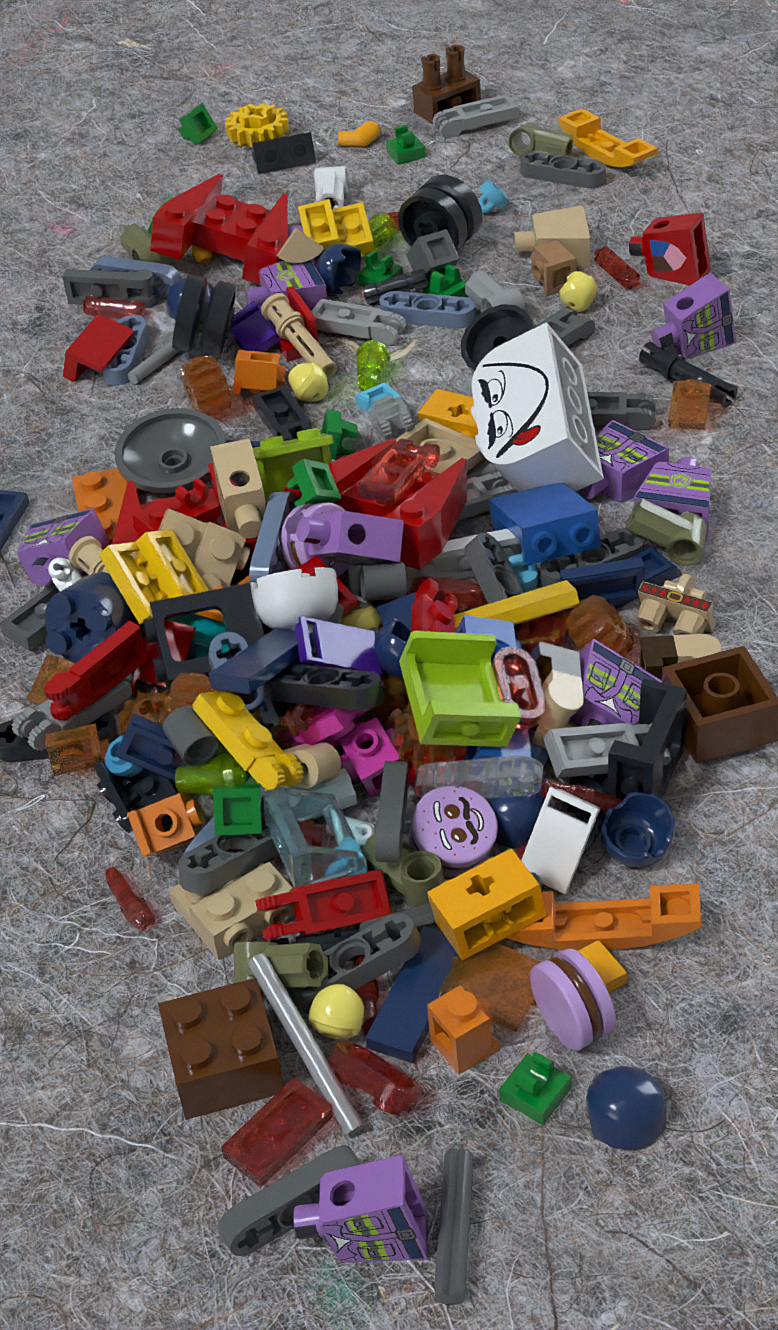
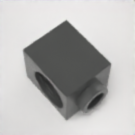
M447 229L418 237L406 254L412 270L424 269L428 281H431V274L434 271L444 274L446 272L445 265L455 266L460 260Z

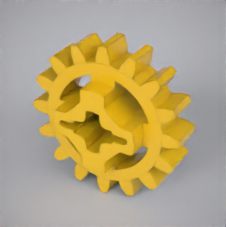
M274 104L245 105L238 108L239 112H230V117L225 118L226 136L230 138L232 143L238 141V146L247 145L253 147L252 143L285 137L284 133H289L288 113L284 112V108L276 109Z

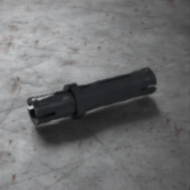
M652 342L644 345L646 349L650 350V353L641 349L639 361L660 371L665 379L669 381L677 380L717 401L724 407L732 404V401L727 399L726 396L733 399L736 398L737 386L687 362L682 354L678 352L670 353Z

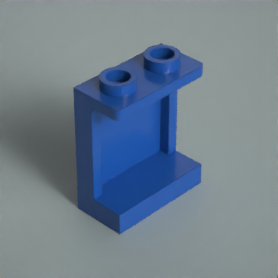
M565 483L545 485L489 499L493 531L508 529L520 540L522 558L527 565L596 549L601 545L597 509Z

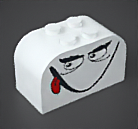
M546 322L490 351L481 360L472 378L474 405L471 407V412L478 428L475 440L484 457L519 492L557 483H565L576 492L604 479L582 364L550 325Z

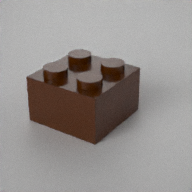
M745 646L663 667L662 683L687 689L683 743L696 764L778 741V697Z
M256 978L158 1003L185 1120L285 1093L278 1055Z

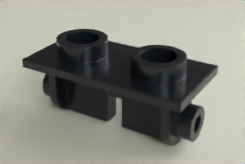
M311 132L252 143V158L254 164L256 163L258 174L316 163Z

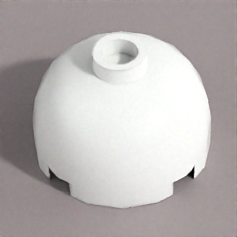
M318 567L315 568L316 576H310L308 573H302L301 569H295L257 578V583L251 582L250 586L258 616L264 624L272 629L295 630L300 616L327 621L334 613L338 602V585L335 570ZM307 624L308 632H313L312 627L314 625Z

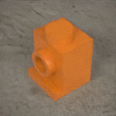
M238 350L235 359L233 394H241L242 388H248L251 393L259 394L275 389L277 386H284L286 366L280 365V354Z
M178 793L139 810L127 813L142 856H157L190 843L202 830L201 825L205 824V816L199 802L196 799L191 800L190 794ZM166 814L171 816L173 820L172 828L165 832L161 818Z
M461 985L427 1004L430 1041L458 1075L500 1050V1043L491 1034L490 1026L493 1025V1019L490 1011L480 999H476L475 995L471 992L465 991Z

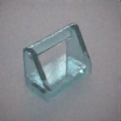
M285 787L263 792L266 826L294 887L351 874L362 870L366 866L367 861L333 794ZM324 815L339 849L309 846L297 822Z

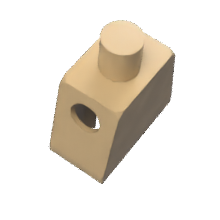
M583 206L536 213L532 216V231L514 232L515 252L534 251L533 247L558 240L576 257V267H590V234Z
M250 438L210 446L219 502L227 529L239 533L244 538L257 537L266 510L263 485ZM236 473H243L242 477L245 485L241 487L234 486L230 478Z

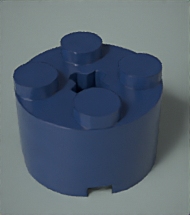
M97 572L79 579L50 599L45 612L47 630L45 640L51 652L61 654L65 659L75 664L128 621L139 625L141 632L143 624L138 623L111 575L105 572Z

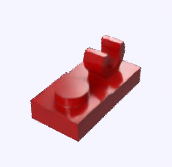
M195 478L192 490L188 491L181 485L177 486L175 491L176 497L153 504L133 514L134 528L142 534L159 531L167 509L207 523L220 517V505L208 496V486L200 479Z

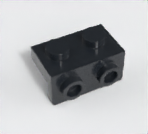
M101 760L93 766L101 780L97 784L98 789L110 803L114 804L116 810L112 812L113 817L128 833L133 831L127 815L128 812L139 810L181 793L175 781L144 768L135 776L124 777L111 773ZM168 814L161 818L164 828L173 821Z

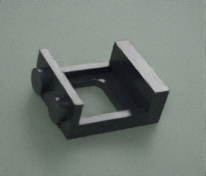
M250 583L149 602L150 618L143 619L148 645L155 643L158 657L152 658L157 684L165 682L168 697L177 695V685L210 679L209 673L212 672L208 656L185 661H176L172 658L164 628V622L168 618L215 609L222 613L227 632H234L242 636L247 642L248 647L264 637L261 620L253 603ZM238 648L235 650L230 649L217 657L229 660L240 651Z
M643 678L640 688L639 724L650 725L652 723L642 746L614 740L608 753L607 811L609 808H613L621 803L626 795L632 792L654 794L662 800L683 752L687 689ZM668 749L672 760L663 767L665 750Z

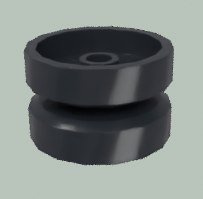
M445 174L433 176L401 204L398 213L399 229L410 247H412L418 237L447 229L454 247L458 251L466 241L478 232L482 223V208L477 196L466 183L456 177Z
M189 273L177 311L172 348L190 352L195 347L199 332H201L200 350L202 355L220 359L226 338L228 339L232 327L237 285L219 281L214 286L209 301L207 300L209 288L207 278Z
M501 304L488 308L476 316L465 329L461 340V356L474 374L481 360L490 351L537 326L527 311L516 305Z

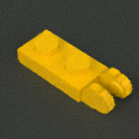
M220 690L200 693L192 704V709L245 771H248L258 784L261 783L265 790L270 792L281 789L280 787L282 786L292 787L302 782L304 772L300 762H297V758L293 753L283 752L272 739L269 730L259 724L246 709L243 700L233 692Z

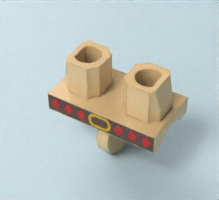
M684 573L678 583L666 580L663 587L642 582L638 590L641 605L637 616L641 629L653 633L659 632L665 619L676 622L673 629L674 635L702 634L704 630L712 633L716 625V619L712 617L713 602L705 600L706 591L695 588L694 575Z

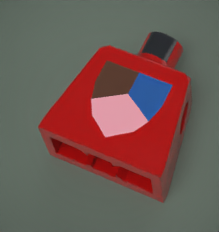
M704 213L683 214L654 219L644 230L642 236L631 237L629 242L630 255L645 257L647 273L650 277L688 286L692 285L711 271Z

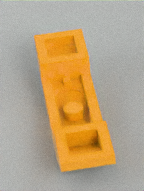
M583 108L558 117V124L566 134L573 135L574 144L588 156L605 165L627 167L658 154L657 147L640 138L626 143L602 130L601 118Z

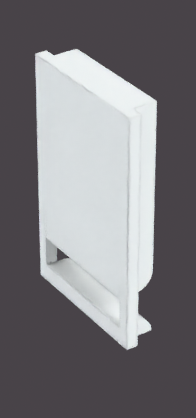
M550 787L521 861L530 872L536 873L540 883L563 894H567L600 809L598 806L553 787ZM554 796L591 813L588 824L549 806L552 797Z

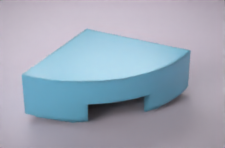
M385 382L355 395L356 406L365 411L374 407L373 402L382 397L393 395L394 398L401 397L403 401L404 398Z

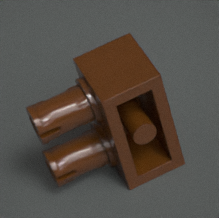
M452 45L451 48L447 47L445 49L447 72L441 75L439 55L429 54L427 57L421 58L423 81L412 85L414 113L433 124V117L440 111L443 112V110L453 108L454 106L481 100L480 79L465 70L464 47L461 45Z

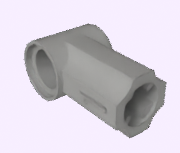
M483 270L472 273L471 278L465 283V293L481 307L482 312L501 304L516 305L525 310L524 299L516 287L505 289Z

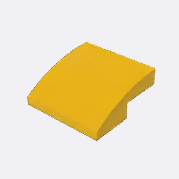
M329 199L298 206L303 232L324 247L323 251L334 243H345L357 247L361 250V254L375 250L363 202L335 209L331 208Z
M172 529L145 532L136 542L108 545L99 554L139 624H143V619L150 618L149 602L209 591Z

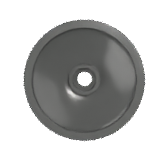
M185 408L164 409L139 418L124 430L116 443L115 461L121 476L127 482L133 480L135 487L155 493H175L177 486L181 485L188 490L194 487L193 480L195 478L204 482L210 477L208 463H213L210 446L225 444L226 439L218 422L205 413Z

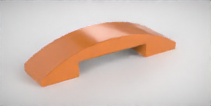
M699 883L650 886V898L555 903L553 891L541 892L547 916L506 938L538 947L560 950L569 948L576 951L597 940L608 951L643 947L672 940L702 928Z

